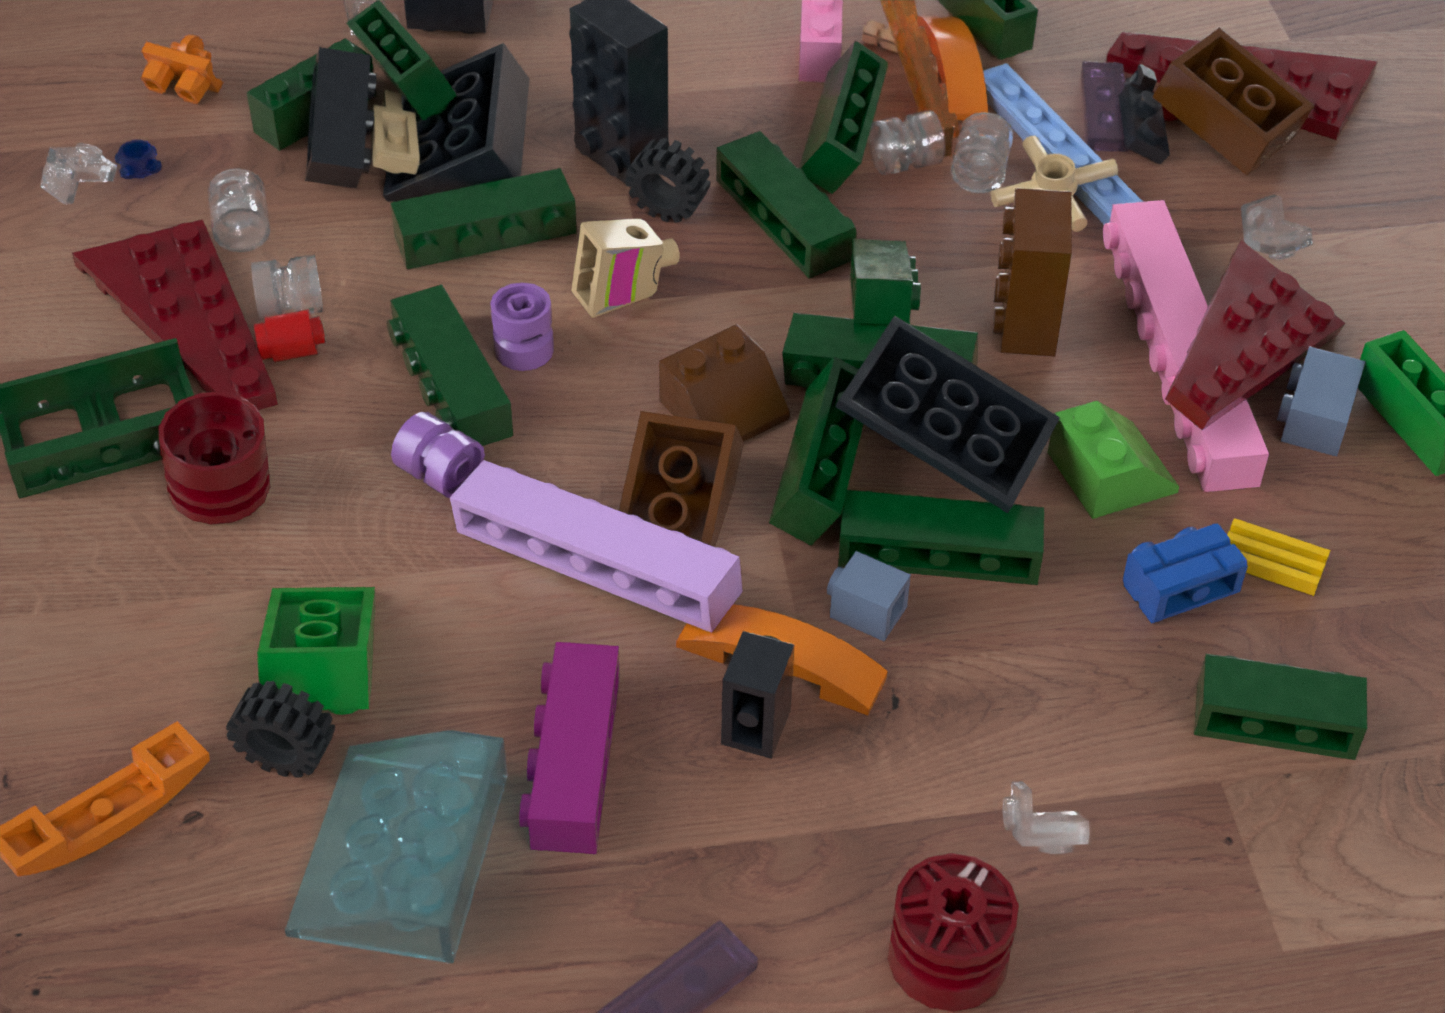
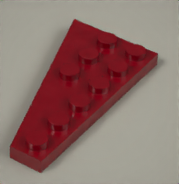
M1121 32L1107 52L1105 66L1133 74L1138 69V65L1142 64L1154 71L1157 83H1160L1171 62L1200 42V40ZM1243 46L1315 105L1300 129L1333 140H1337L1374 75L1377 61Z
M203 219L181 223L174 227L147 234H139L124 240L72 253L75 266L83 274L88 273L95 280L96 287L105 295L110 294L120 304L122 312L154 343L177 338L185 370L188 369L199 380L200 387L206 393L224 392L238 395L255 405L257 410L278 405L273 384Z
M1243 240L1239 242L1230 258V263L1220 279L1221 282L1218 289L1214 293L1197 329L1198 332L1188 348L1186 358L1179 368L1165 398L1166 401L1201 430L1293 367L1294 362L1299 363L1305 359L1309 346L1319 349L1335 338L1346 324L1334 314L1333 309L1329 305L1312 297L1299 286L1294 277L1281 272Z

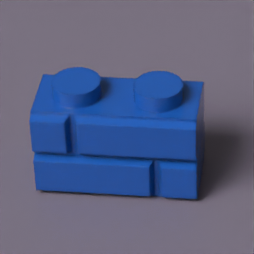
M1218 523L1201 529L1187 527L1177 533L1174 538L1158 544L1144 542L1134 548L1128 554L1123 575V585L1134 601L1139 602V608L1150 623H1155L1240 592L1248 567L1247 559L1235 544H1230V538Z

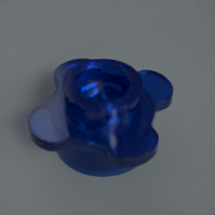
M131 140L124 143L114 157L115 162L121 165L119 174L123 179L145 178L150 174L158 173L162 169L161 161L155 158L157 149L145 140Z

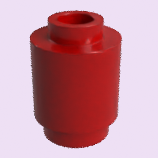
M309 309L265 317V322L254 324L256 342L262 360L273 358V361L276 363L319 354L318 345L326 343L320 316L312 317Z

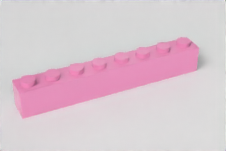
M1165 201L1113 204L1110 222L1105 223L1103 227L1104 245L1106 249L1112 250L1116 277L1123 279L1126 287L1127 306L1129 309H1134L1138 318L1137 329L1141 340H1146L1149 347L1151 369L1153 372L1159 373L1162 381L1163 401L1166 405H1171L1165 398L1179 368L1186 358L1188 348L1198 332L1197 329L1208 305ZM1247 399L1203 430L1198 428L1171 405L1175 415L1174 426L1176 435L1179 439H1184L1188 449L1187 460L1189 469L1192 474L1197 473L1204 492L1260 487L1269 452Z

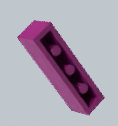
M556 642L553 662L543 663L541 694H547L546 705L536 706L534 718V736L540 737L539 749H529L527 760V781H533L532 794H522L519 813L520 827L529 828L530 850L597 854L620 682L619 646Z

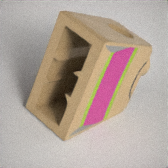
M642 219L582 222L571 291L592 318L651 297L657 291L660 269L676 265L679 262L680 254L677 243L672 238L661 240L647 222Z

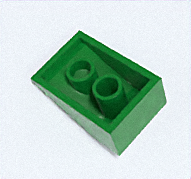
M375 587L272 588L257 651L259 682L264 686L266 681H275L278 689L282 687L283 683L292 686V692L297 695L302 690L310 695L307 701L310 703L319 701L324 706L323 710H329L334 714L344 715L354 713L359 709H369L372 687Z

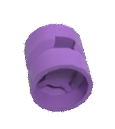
M522 282L500 288L493 295L490 303L496 359L503 366L519 371L534 370L545 365L552 358L554 351L553 330L551 326L552 308L549 294L537 285Z
M419 412L408 419L397 433L392 445L391 457L397 467L416 479H423V482L429 487L450 498L484 460L485 453L484 447L479 442L461 431L453 430L449 424L431 413Z

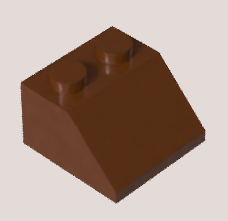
M737 324L659 361V401L673 416L736 425L743 442L790 419V410L764 350Z

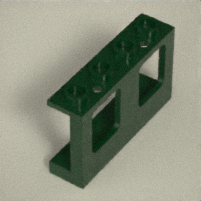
M177 338L0 384V435L5 449L4 453L19 499L162 460L159 444V425L165 413L171 408L120 421L114 400L121 394L159 384H165L170 387L175 404L180 400L193 396L194 393L183 366ZM136 375H141L139 378H133ZM42 400H47L45 403H39ZM65 409L76 411L82 432L25 447L20 430V425L23 421Z

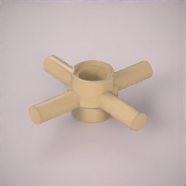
M1037 136L1027 137L1022 145L1034 164L1036 171L1030 181L992 190L991 199L993 205L999 207L1014 203L1015 188L1072 192V230L1075 232L1083 230L1088 222L1073 195L1077 191L1078 185L1117 175L1118 167L1116 161L1112 158L1075 168L1073 160L1062 154H1047Z

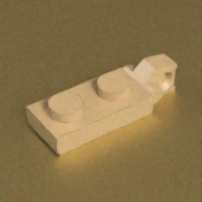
M384 90L382 105H373L372 108L374 110V124L371 133L373 167L382 168L390 173L404 172L416 175L420 157L415 113L403 111L401 93Z

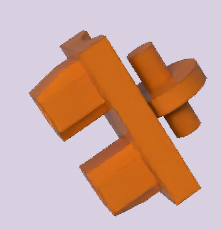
M188 34L182 39L181 43L172 42L170 48L146 41L141 50L148 62L141 79L150 91L163 94L170 82L175 80L178 82L174 90L178 96L187 102L198 104L207 90L219 93L224 84L221 79L214 76L213 64L211 62L212 54L204 50V43L200 36Z

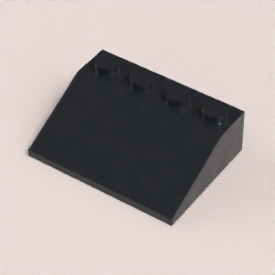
M504 43L441 70V73L458 96L449 101L448 106L442 112L431 115L424 121L401 94L403 111L415 113L420 160L416 175L386 171L383 197L387 202H396L521 176L530 78Z
M896 316L893 317L835 406L1006 513L1012 508L1060 419L1054 413Z

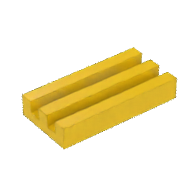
M1236 518L1233 519L1227 535L1230 538V544H1235L1247 559L1248 567L1246 573L1312 596L1315 595L1331 550Z

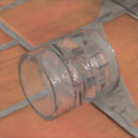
M928 110L908 114L903 122L898 117L872 122L869 133L870 150L875 167L882 176L907 171L910 164L914 168L919 169L942 163L945 151L944 137L939 119L933 111Z
M982 112L969 116L961 124L951 164L952 177L961 188L969 192L987 193L999 188L1004 182L1014 135L1011 126L1004 118L996 114Z
M239 168L225 170L217 174L210 181L208 187L211 226L215 241L219 246L235 252L252 251L262 246L268 239L271 231L263 181L255 173Z
M315 254L290 258L287 266L284 267L276 259L251 263L254 293L260 321H264L265 317L288 313L289 309H294V311L309 309L311 314L324 313Z

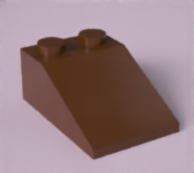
M640 411L619 511L628 515H636L644 521L671 531L681 532L689 538L715 547L735 488L744 445L736 425Z

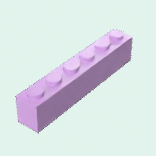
M483 460L450 497L458 533L711 633L743 592L739 556L723 548L713 547L689 538L681 532L671 531L649 523L636 515H628L604 506L596 500L586 499L559 489L551 483H543L522 475L511 468H504Z

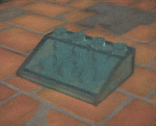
M446 730L349 746L285 928L286 936L454 963L507 780L504 738Z

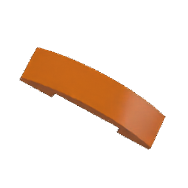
M916 15L915 25L920 40L922 41L923 37L928 39L942 80L939 98L946 119L987 121L988 104L983 68L976 43L967 25L958 17Z
M733 604L712 633L686 623L676 641L677 648L724 664L729 653H734L743 631L761 636H772L780 641L794 644L793 676L820 685V699L865 715H869L888 674V671L875 660L826 631L779 613Z
M176 721L132 747L133 763L44 815L34 805L0 826L1 859L17 877L63 866L106 846L152 816L185 788L209 762V752Z

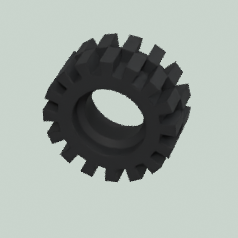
M661 138L658 143L654 139L644 146L627 169L626 175L628 177L625 183L627 187H632L628 192L630 197H638L640 199L636 205L641 210L645 206L650 209L648 215L655 218L657 213L661 214L662 221L668 222L672 217L674 223L681 222L683 218L686 220L694 213L707 194L711 181L707 180L710 173L708 169H701L705 163L701 157L697 159L692 157V154L695 152L693 149L688 147L686 151L680 149L681 142L675 140L670 146L668 138ZM660 175L670 179L676 187L667 183Z
M266 681L264 686L257 682L251 688H247L227 723L226 730L229 731L226 735L229 741H235L233 748L238 753L247 752L245 759L253 764L257 760L263 764L261 769L270 772L271 768H275L280 776L287 777L289 772H291L295 778L303 777L304 773L307 775L312 774L317 768L334 736L335 725L331 724L333 718L330 713H321L324 706L319 701L313 703L307 701L310 695L301 690L300 694L297 695L292 692V686L283 683L282 687L278 689L275 681Z

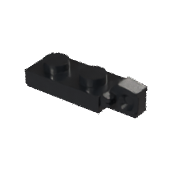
M1139 64L1138 69L1130 78L1125 80L1124 88L1118 95L1125 147L1155 163L1162 164L1170 155L1163 108L1152 97L1155 93L1153 90L1157 79L1153 70Z

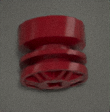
M224 392L198 393L180 400L165 413L159 425V444L162 462L165 467L168 497L176 510L192 521L211 525L233 523L254 513L265 502L271 489L264 419L255 405L238 395Z
M949 853L926 858L911 867L899 883L894 907L888 961L894 980L912 999L928 1008L955 1012L978 1007L992 998L1006 978L1019 905L1012 885L997 868L977 857Z

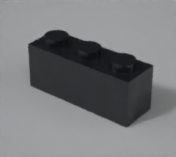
M319 47L313 67L305 181L357 188L361 174H369L372 148L365 147V136H371L374 124V110H368L367 104L368 98L373 99L377 79L376 73L370 72L371 55Z

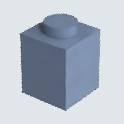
M856 551L845 568L837 567L829 580L827 594L831 596L830 618L885 641L907 608L911 575Z

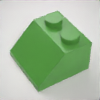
M1099 401L1054 413L1060 419L1050 436L1047 453L1092 519L1178 493L1179 485L1133 421Z

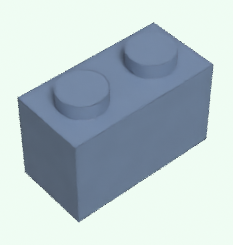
M1309 346L1304 365L1294 362L1287 389L1295 391V394L1285 393L1277 420L1286 423L1281 442L1337 457L1365 361Z

